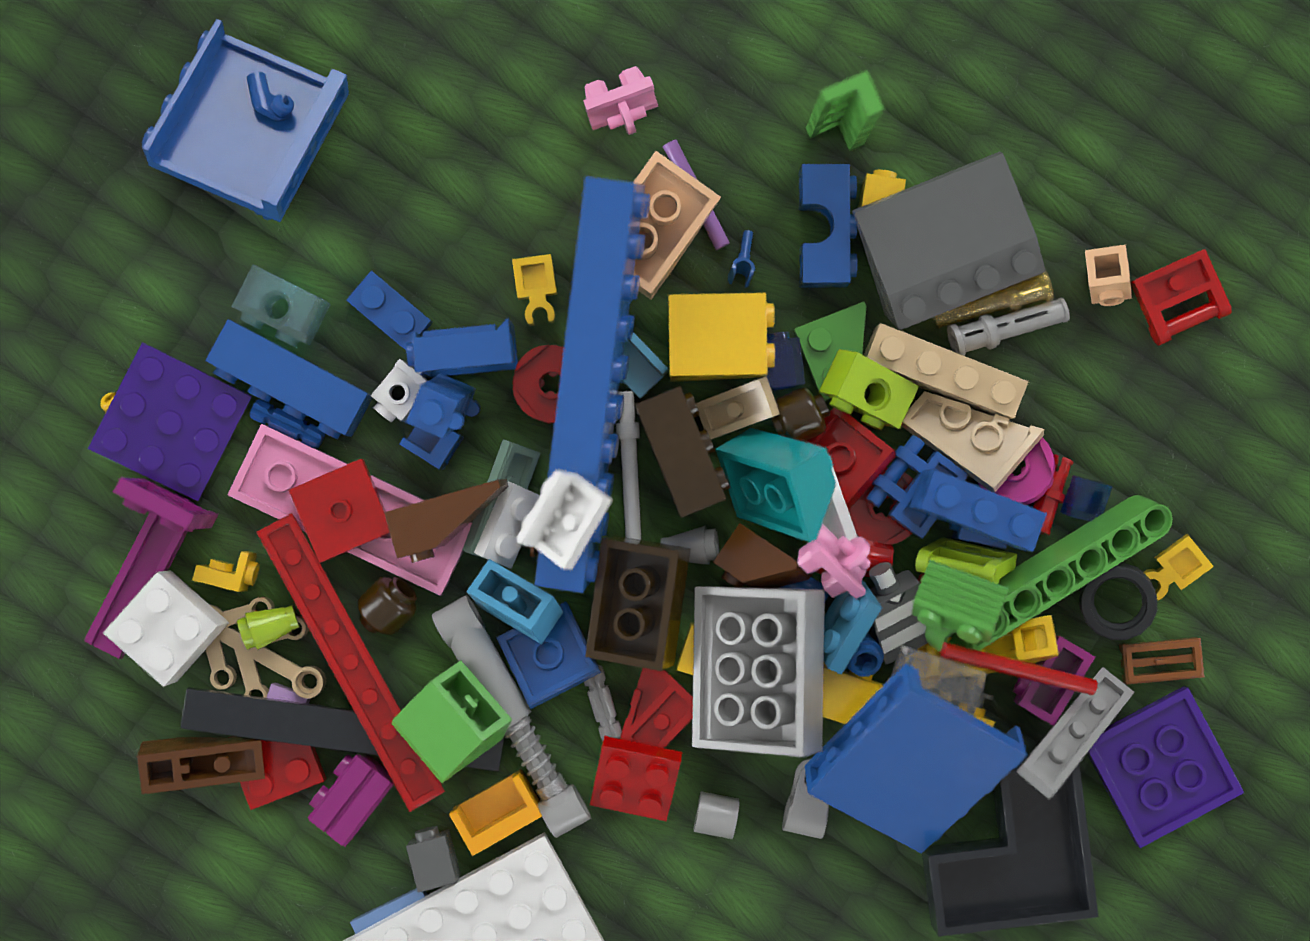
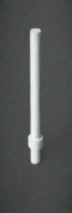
M618 392V395H624L623 413L621 419H619L620 423L616 424V434L619 435L621 440L625 537L641 540L636 438H640L639 422H635L634 392Z

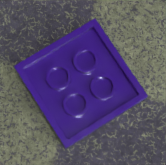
M142 342L88 449L198 501L252 396Z
M1185 686L1108 726L1087 752L1130 836L1139 848L1244 793L1189 688Z

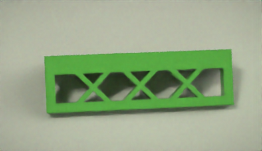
M868 71L820 91L806 126L810 139L839 127L849 151L865 144L884 111Z

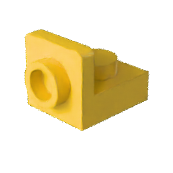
M242 551L236 572L233 571L234 564L210 559L209 565H196L192 580L237 592L248 591L249 585L253 586L259 573L260 564L255 562L257 553Z

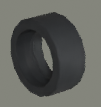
M1121 562L1081 587L1080 609L1086 624L1098 635L1111 640H1128L1141 635L1152 624L1157 613V595L1147 575L1139 568ZM1113 578H1123L1131 581L1139 588L1142 595V606L1139 613L1132 620L1125 623H1111L1104 620L1097 613L1094 606V596L1097 589L1105 581Z

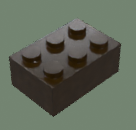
M677 387L635 404L680 517L725 500L726 496L723 491L730 489L722 467L714 469L709 454L714 453L715 450L707 430L698 431L694 418L698 417L700 413L691 392L683 394L681 387Z
M621 536L602 538L585 657L663 671L674 665L691 548Z

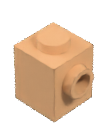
M1126 244L1085 250L1092 304L1100 303L1102 306H1115L1121 304L1125 299H1132Z

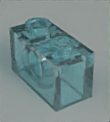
M252 265L231 307L243 312L240 320L260 330L265 323L277 329L274 337L296 347L299 341L311 345L331 304L268 271ZM280 299H286L288 302L286 315L275 319L272 315L273 304Z

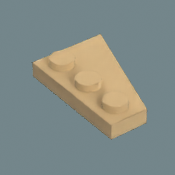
M926 391L909 408L901 424L904 429L920 438L934 451L941 453L993 493L998 490L1044 436V429L1032 425L1030 427L1010 422L1009 418L998 414L991 416L971 409L970 405Z

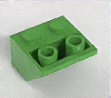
M461 660L431 680L392 720L391 724L438 780L443 783L500 742L513 719Z

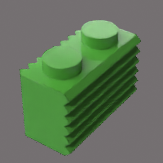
M930 560L913 601L912 615L918 617L917 620L930 628L939 629L941 625L945 628H951L953 631H957L956 634L965 641L980 643L982 640L985 643H990L1009 588Z

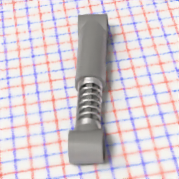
M465 595L433 613L432 618L436 628L448 647L453 650L458 661L462 660L513 719L505 733V738L510 737L513 742L511 747H515L518 751L516 757L520 756L523 760L521 766L527 767L529 771L527 776L531 775L534 780L532 785L536 784L538 787L536 792L539 798H541L538 807L553 836L558 838L591 819L589 810L580 793L573 784H566L561 773H556L555 768L557 764L550 762L551 754L545 753L546 745L540 744L541 736L535 735V726H530L531 719L528 717V714L531 713V710L486 632L484 622L471 599Z

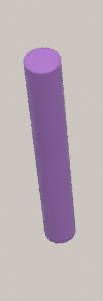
M672 140L665 144L663 148L669 160L697 179L677 140ZM712 210L703 226L715 249L719 250L730 244Z

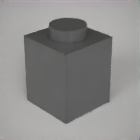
M432 826L416 831V838H412L406 845L418 893L457 883L461 872L450 829L439 831L438 826Z

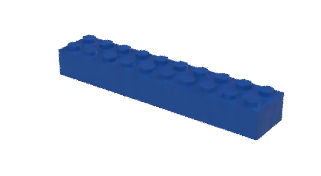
M586 177L548 478L556 470L576 473L608 497H611L614 474L608 473L611 459L617 456L619 435L613 434L616 420L622 417L624 407V395H618L622 379L626 380L629 368V356L623 355L625 342L627 339H632L635 317L628 314L630 301L637 299L640 276L634 275L635 260L642 259L645 235L639 234L641 218L647 219L650 194L644 193L645 185ZM604 513L572 570L561 568L539 551L535 586L583 593L590 582H595L600 554L598 545L601 537L606 536L609 513Z

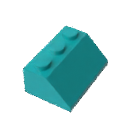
M750 428L715 449L730 486L728 490L738 518L808 542L817 539L836 487L832 470V459L827 453L826 448Z

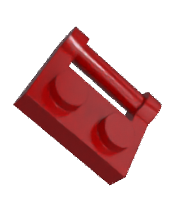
M1206 249L1131 281L1133 292L1148 322L1150 335L1158 346L1169 342L1171 336L1213 317L1221 319L1232 313L1230 302ZM1206 291L1209 303L1165 322L1161 313L1162 310Z

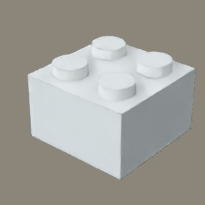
M169 570L157 572L103 633L164 687L177 682L229 622Z

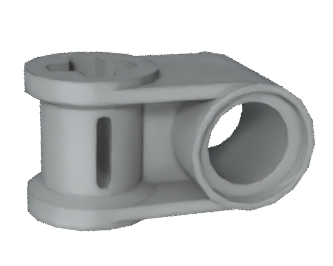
M809 758L802 761L795 771L791 794L787 800L782 830L822 839L827 825L829 804L807 793L805 764L811 759Z

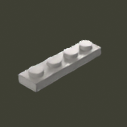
M1104 667L1093 678L1098 682L1096 693L1094 695L1081 693L1017 771L1019 775L1048 799L1055 794L1134 694L1133 690Z

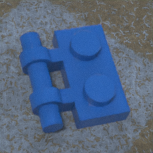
M912 435L904 446L900 445L897 448L894 461L883 475L879 474L872 483L874 488L866 499L879 508L887 496L896 501V504L888 513V516L916 537L923 539L937 518L909 508L922 471L937 470L965 481L969 474L938 451H933L926 462L922 460L917 454L925 443L917 436ZM909 467L917 475L904 491L896 483Z

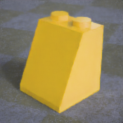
M766 293L669 295L671 382L766 377L767 368L775 367L774 343H767V328L774 327V304L766 303Z

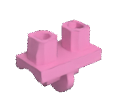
M635 66L622 71L619 75L622 86L608 91L605 82L601 80L586 84V99L583 102L592 130L609 125L611 130L624 125L628 135L636 133L633 121L647 117V110L658 107L654 85L650 76L644 77L639 68Z
M822 523L817 539L799 549L798 564L807 573H813L823 567L826 572L822 573L821 583L824 590L832 598L848 591L855 599H858L866 594V589L862 586V579L871 563L866 558L870 551V545L862 537L848 540L845 536H842L838 539Z

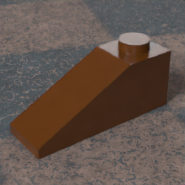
M498 479L384 512L397 559L410 556L411 563L435 557L433 549L445 546L509 487L507 479Z
M219 737L168 738L142 742L137 754L142 794L265 779L261 739Z

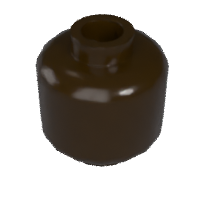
M802 387L775 400L780 414L771 417V420L778 435L805 442L825 431L826 424L824 418L830 416V412L821 394L813 396L808 388Z
M399 577L379 578L358 600L361 624L371 633L395 634L414 616L417 610L415 602L417 596L414 589Z

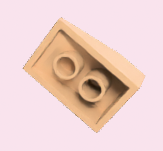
M655 151L633 182L645 185L644 193L650 194L647 219L641 218L639 234L645 235L642 259L635 260L634 275L640 276L639 291L649 299L654 297L721 199L718 194L657 151Z

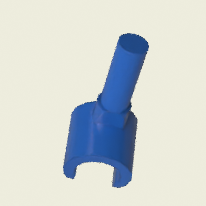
M750 230L744 231L739 257L734 260L728 274V282L732 284L735 274L740 273L745 276V287H748L754 274L755 265L750 260L753 232Z

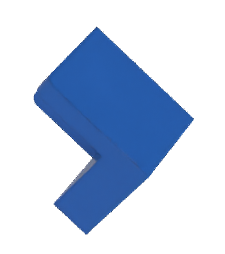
M414 427L408 438L403 437L400 445L436 468L444 470L464 437L453 431L443 439Z

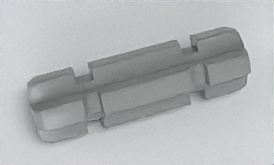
M598 665L602 673L586 680L584 684L585 687L589 686L590 689L587 693L596 722H600L601 725L598 729L602 741L604 736L619 739L622 733L619 720H615L617 713L609 687L604 685L606 678L601 665Z

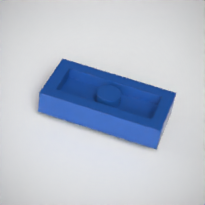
M370 271L346 300L405 350L406 343L412 342V332L416 331L422 336V331H426L433 323L373 271Z

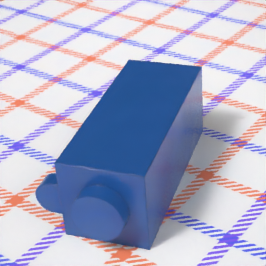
M440 373L420 385L406 423L444 439L451 432L463 426L466 415L476 416L480 412L481 406L479 402L472 399L476 388Z

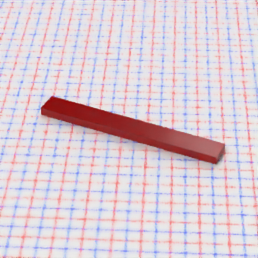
M293 513L257 531V535L409 812L444 793L445 790L438 778L391 724L392 720L401 710Z

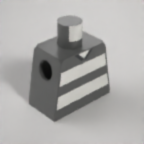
M884 562L874 566L869 571L874 587L870 588V590L882 606L881 611L869 629V633L884 652L883 661L887 665L928 642L925 637L927 626L917 620L918 617L912 615L913 601L920 582L909 570L902 571L896 575L892 565Z

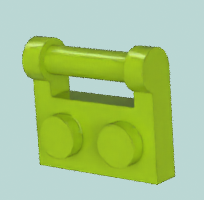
M942 537L920 549L915 567L916 571L925 573L929 561L933 560L998 584L1003 576L1015 569L1017 554Z

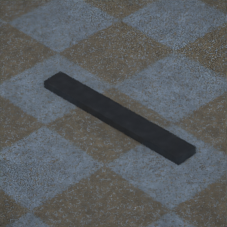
M192 687L186 689L180 729L378 755L355 711L352 709ZM504 737L500 742L465 767L499 771Z

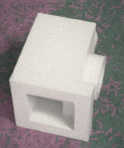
M399 359L395 364L396 366L371 395L377 401L373 408L390 422H393L396 417L400 421H407L420 385L428 381L416 373L411 366L409 367L405 361ZM396 386H402L405 390V396L401 400H394L392 397V390Z

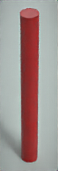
M947 642L943 643L940 651V656L944 659L1088 695H1094L1098 687V682L1095 679Z

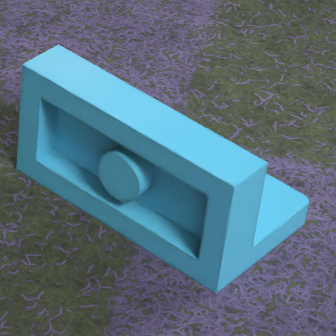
M633 332L632 339H627L624 345L623 355L629 356V368L626 380L622 379V381L641 399L668 373V368Z

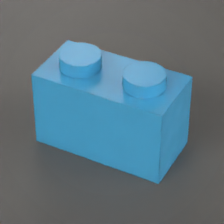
M490 559L467 590V593L478 607L541 645L563 614V610L552 595Z

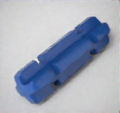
M257 400L251 408L249 415L251 419L262 424L268 423V427L295 440L302 439V443L312 448H318L324 440L325 433L318 430V426L313 424L307 425V421L299 420L280 408L274 409V405L263 400Z

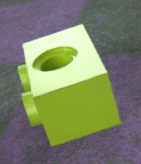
M839 349L819 392L832 398L830 406L847 414H851L854 410L863 415L860 420L862 423L882 431L884 425L900 429L919 386L858 352ZM869 385L870 394L868 398L865 400V390Z

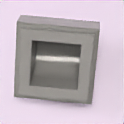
M700 791L693 832L733 839L738 818L739 799Z

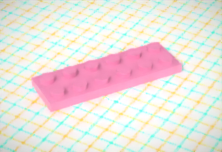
M261 424L227 495L277 519L293 513L302 531L306 532L288 490L345 466L347 463L278 432L267 425ZM371 475L386 512L425 501ZM472 522L445 546L433 549L435 557L411 563L410 556L397 559L390 533L347 552L442 596L463 553V547Z

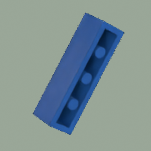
M227 319L205 360L216 366L213 374L232 384H235L237 379L251 385L248 392L268 403L272 397L285 403L282 409L284 412L302 421L308 415L320 422L317 427L318 430L335 439H338L341 434L349 437L353 436L373 399L371 394Z

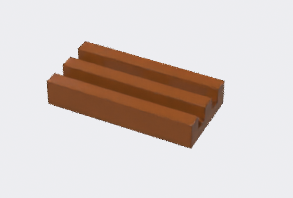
M1193 637L1119 644V650L1122 653L1121 668L1124 670L1122 681L1126 685L1204 677L1201 638ZM1192 647V653L1132 659V653ZM1194 663V669L1143 674H1134L1133 667Z

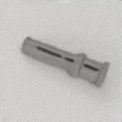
M1061 297L1058 300L1025 308L996 318L987 314L979 317V321L962 326H957L956 324L949 325L947 328L949 343L953 352L965 356L966 352L987 347L990 350L996 348L1000 344V340L1061 322H1068L1070 319L1069 309L1066 301Z

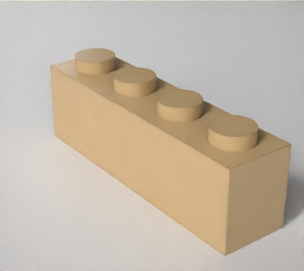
M882 323L874 328L864 356L913 382L922 389L970 405L971 408L994 416L998 414L1009 418V420L1015 418L1029 382Z

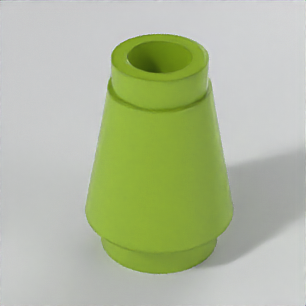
M292 605L285 608L280 607L245 613L244 618L237 620L239 632L246 650L254 647L259 650L292 632V630L300 628Z

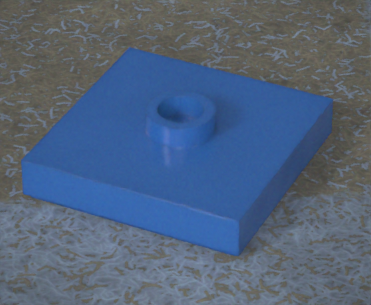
M567 602L559 605L563 610V614L542 645L515 628L496 637L531 709L602 673L596 659L585 657L587 641Z

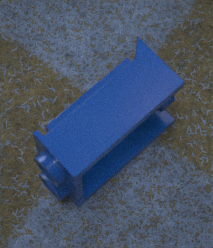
M509 318L499 328L496 325L422 331L423 337L415 331L412 332V342L406 343L409 367L414 366L415 372L425 378H433L440 373L446 376L515 370L518 363L515 326Z

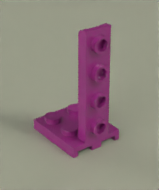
M121 477L113 491L125 498L122 504L142 514H145L147 511L150 513L84 640L86 643L118 659H123L125 652L103 632L157 572L169 570L188 531L212 528L219 515L190 502V499L178 493L174 494L156 485V482L150 479Z

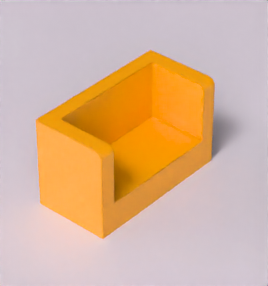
M522 769L453 807L449 813L472 856L542 817L538 807L540 801Z

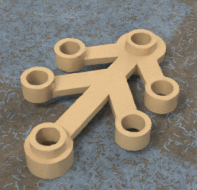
M267 597L255 598L248 605L224 612L217 606L210 605L229 622L206 648L212 671L210 682L213 687L219 690L227 689L234 685L237 678L235 670L231 666L226 665L221 644L223 642L235 650L246 689L244 695L251 696L252 691L258 689L263 693V697L266 698L269 689L261 683L255 661L291 680L292 688L299 697L313 698L324 690L326 677L320 668L311 665L302 668L266 647L259 650L256 647L246 650L240 633L229 627L237 624L238 619L244 618L245 613L256 611V604L260 601L264 602L268 609H274L275 606L271 599ZM296 616L298 622L302 625V631L299 635H294L290 632L274 642L287 638L291 640L303 638L309 630L304 618ZM220 670L228 673L229 681L227 684H221L218 681L217 674ZM307 674H312L316 677L317 685L315 688H309L305 685L304 678Z

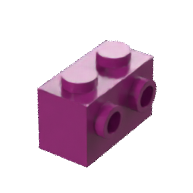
M1055 635L1059 656L1035 663V665L1084 677L1095 657L1063 637ZM1020 677L1012 692L1017 694L1013 700L1015 703L1053 726L1075 692Z

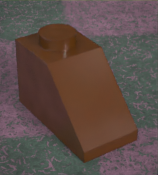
M740 523L713 561V563L725 570L721 578L734 587H743L745 584L750 588H777L809 580L813 574L807 573L799 566L798 561Z

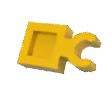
M551 254L512 259L518 300L529 299L530 301L525 310L527 323L529 326L534 325L533 314L538 309L546 310L549 323H554L555 311L546 299V296L557 295Z
M1186 534L1155 557L1161 564L1159 569H1149L1143 571V573L1149 579L1159 581V587L1155 591L1158 601L1167 594L1171 583L1175 582L1183 590L1214 566L1190 536Z

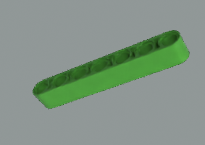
M1141 495L1127 498L1018 565L1013 571L999 580L998 584L1009 588L990 643H985L982 640L980 643L965 641L956 634L957 631L945 628L943 625L939 629L927 626L925 630L926 641L931 647L940 652L943 643L947 642L949 636L953 634L951 640L947 643L980 651L1163 537L1172 526L1173 518L1171 511L1168 507Z

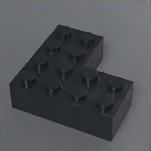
M1031 754L1027 755L1017 768L1012 769L993 789L998 838L929 846L922 853L931 926L939 937L1099 917L1079 763L1055 794L1048 799L1017 773L1018 769Z

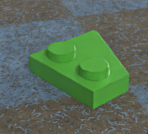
M865 302L848 307L793 330L818 395L821 394L824 401L831 398L820 393L819 390L838 350L854 351L860 354L863 352L866 318Z

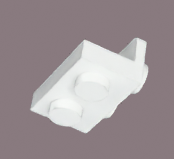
M556 470L544 483L542 494L533 510L524 518L522 529L516 540L522 545L537 548L561 568L572 570L612 499L580 475Z

